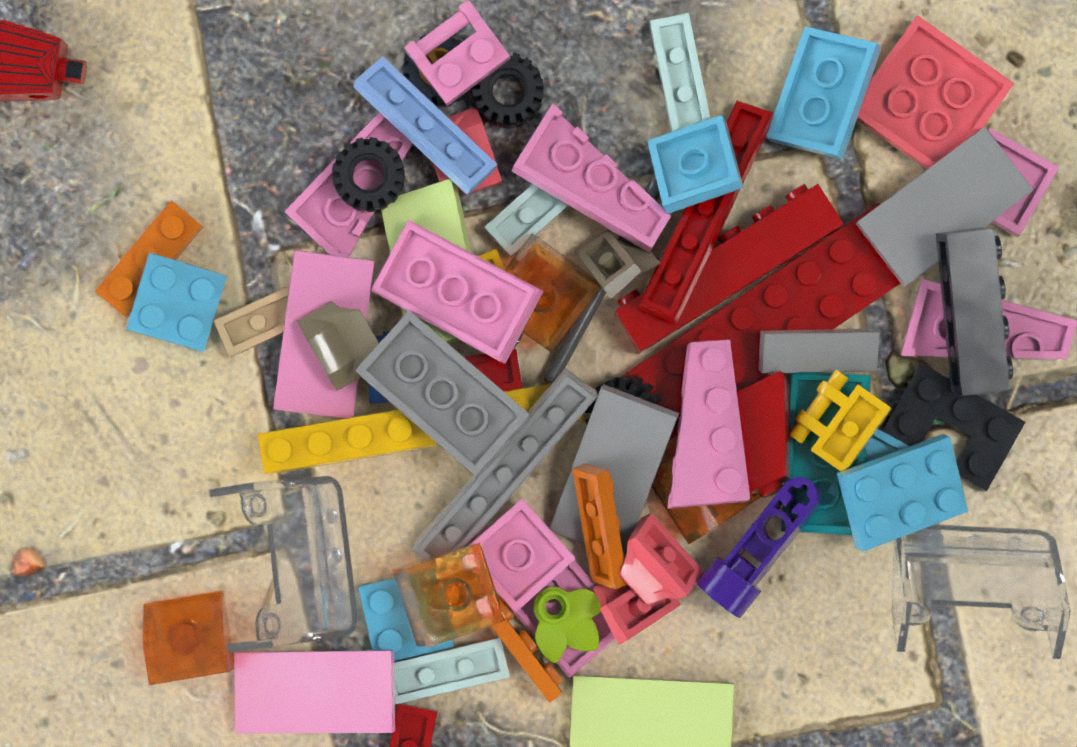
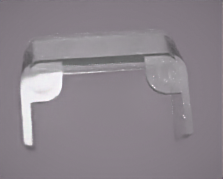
M331 476L251 482L209 489L210 498L240 495L241 510L245 519L252 525H267L276 604L266 605L257 613L255 619L257 639L227 644L228 652L273 648L350 635L356 628L358 615L344 498L338 481Z
M932 525L895 539L891 611L897 652H905L909 626L921 625L930 620L933 610L932 605L1011 608L1014 622L1028 631H1047L1052 659H1061L1071 607L1057 542L1054 537L1047 532L1036 529Z

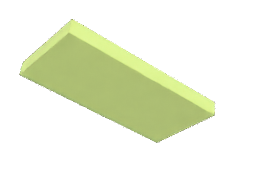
M451 179L399 195L394 203H390L387 205V208L381 210L390 253L408 220L472 253L458 186ZM401 307L404 316L408 311ZM418 317L448 344L461 341Z
M573 675L569 747H731L734 684Z

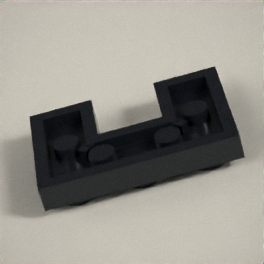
M919 363L881 431L908 446L923 442L935 419L969 438L956 459L960 478L986 492L1026 422L977 394L961 396L952 393L948 377L923 363Z

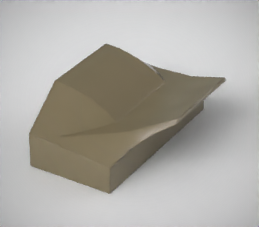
M608 229L576 253L612 301L629 283L644 272L661 264L651 251L648 253L634 244L616 239Z
M330 301L296 320L336 391L361 378L355 370L376 348L379 342L360 309L342 308Z

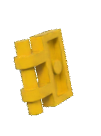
M835 369L827 382L823 380L816 389L819 393L807 410H801L795 418L798 422L789 435L802 444L811 431L819 436V439L811 451L841 472L851 467L892 408L858 384L849 397L841 393L840 390L849 378ZM831 402H834L841 408L826 427L819 422V419Z

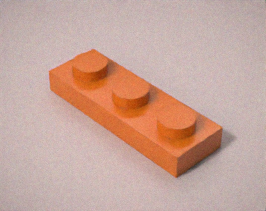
M171 200L95 292L123 316L128 318L149 252L177 260L204 227Z
M582 464L572 468L591 582L612 589H618L627 585V583L619 576L625 561V555L622 550L619 532L620 521L616 514L613 495L614 483L608 469Z
M489 595L477 604L478 610L547 701L550 703L560 696L562 690L558 685L564 680L550 662L544 666L534 655V652L539 648L527 631L524 629L518 634L509 622L515 616L500 597L494 602Z

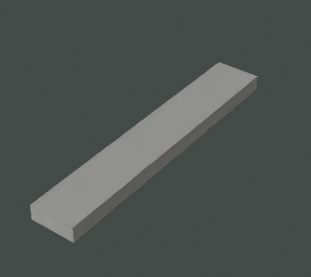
M565 368L529 409L528 413L531 415V419L478 479L472 475L412 545V551L439 571L445 573L462 551L472 542L598 397L597 391Z

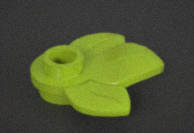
M549 587L542 590L536 596L533 610L539 624L535 632V640L541 653L549 661L557 663L563 656L566 646L580 651H595L599 648V633L592 618L597 616L601 610L600 602L594 592L587 589L567 592L559 587ZM551 599L559 601L561 605V610L556 615H550L546 611V604Z

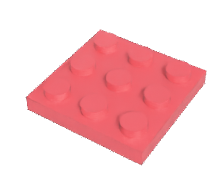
M917 15L871 78L857 121L927 170L981 130L1015 83Z

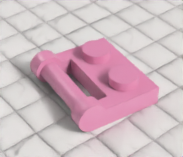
M469 0L458 6L459 11L417 43L413 40L403 47L446 106L450 105L511 59L509 53ZM467 24L475 31L473 35L434 64L429 62L426 57L428 53Z

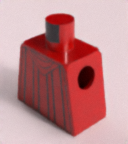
M0 20L1 102L59 100L63 82L84 84L87 62L67 58L68 45L59 37L6 20Z

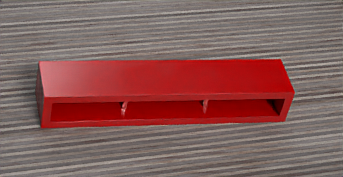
M806 184L797 187L785 196L788 202L775 210L772 205H769L751 217L754 224L741 231L736 226L718 238L721 244L712 249L677 324L641 311L638 304L644 293L640 294L637 289L617 301L620 308L614 311V316L638 354L840 229L844 223L819 184L808 189Z

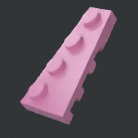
M552 103L515 162L511 172L650 253L671 215L667 214L665 209L634 180L630 181L617 169L618 164L607 154L604 156L588 141L589 137L578 126L574 128L562 116L563 112Z

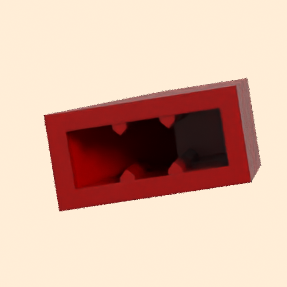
M782 371L737 391L749 493L753 496L760 494L762 498L778 493L783 487L782 483L790 480L789 382Z

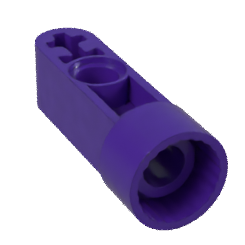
M795 477L788 480L725 559L717 556L696 584L724 609L734 616L741 618L762 592L757 584L819 508L822 501L819 487L814 482L803 477ZM796 488L800 490L809 488L806 493L810 499L807 505L798 503L791 511L799 515L796 520L788 513L779 510L782 504L787 508H791L796 502L797 498L793 495ZM774 517H781L786 524L785 534L781 538L773 540L767 534V523ZM745 550L761 563L758 568L741 556Z

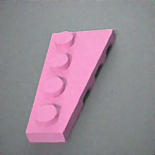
M380 112L350 142H356V139L361 137L363 139L374 137L379 141H386L393 149H396L402 162L413 145ZM335 158L285 210V213L328 254L349 257L374 212L358 211L349 204L347 205L338 195L332 179V167L335 164ZM374 160L361 161L354 169L353 180L358 187L364 190H373L383 182L384 169Z
M921 278L900 356L948 357L941 283ZM1001 300L1002 314L1007 317L1010 330L1009 338L1005 340L1006 356L1030 359H1067L1077 320Z
M730 340L691 342L687 345L681 392V415L678 418L676 433L678 434L676 456L673 458L672 490L671 494H669L667 509L746 502L750 500Z

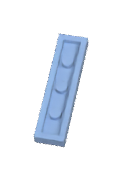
M383 56L355 80L353 88L467 195L495 171L498 164Z

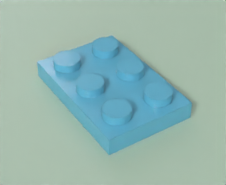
M805 26L766 138L774 143L843 160L881 51L878 43Z
M944 434L837 473L855 547L863 552L968 512L951 438Z

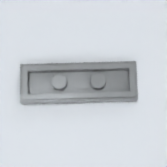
M876 329L761 331L758 370L762 373H777L779 371H782V373L834 372L835 369L839 372L877 371L880 332Z

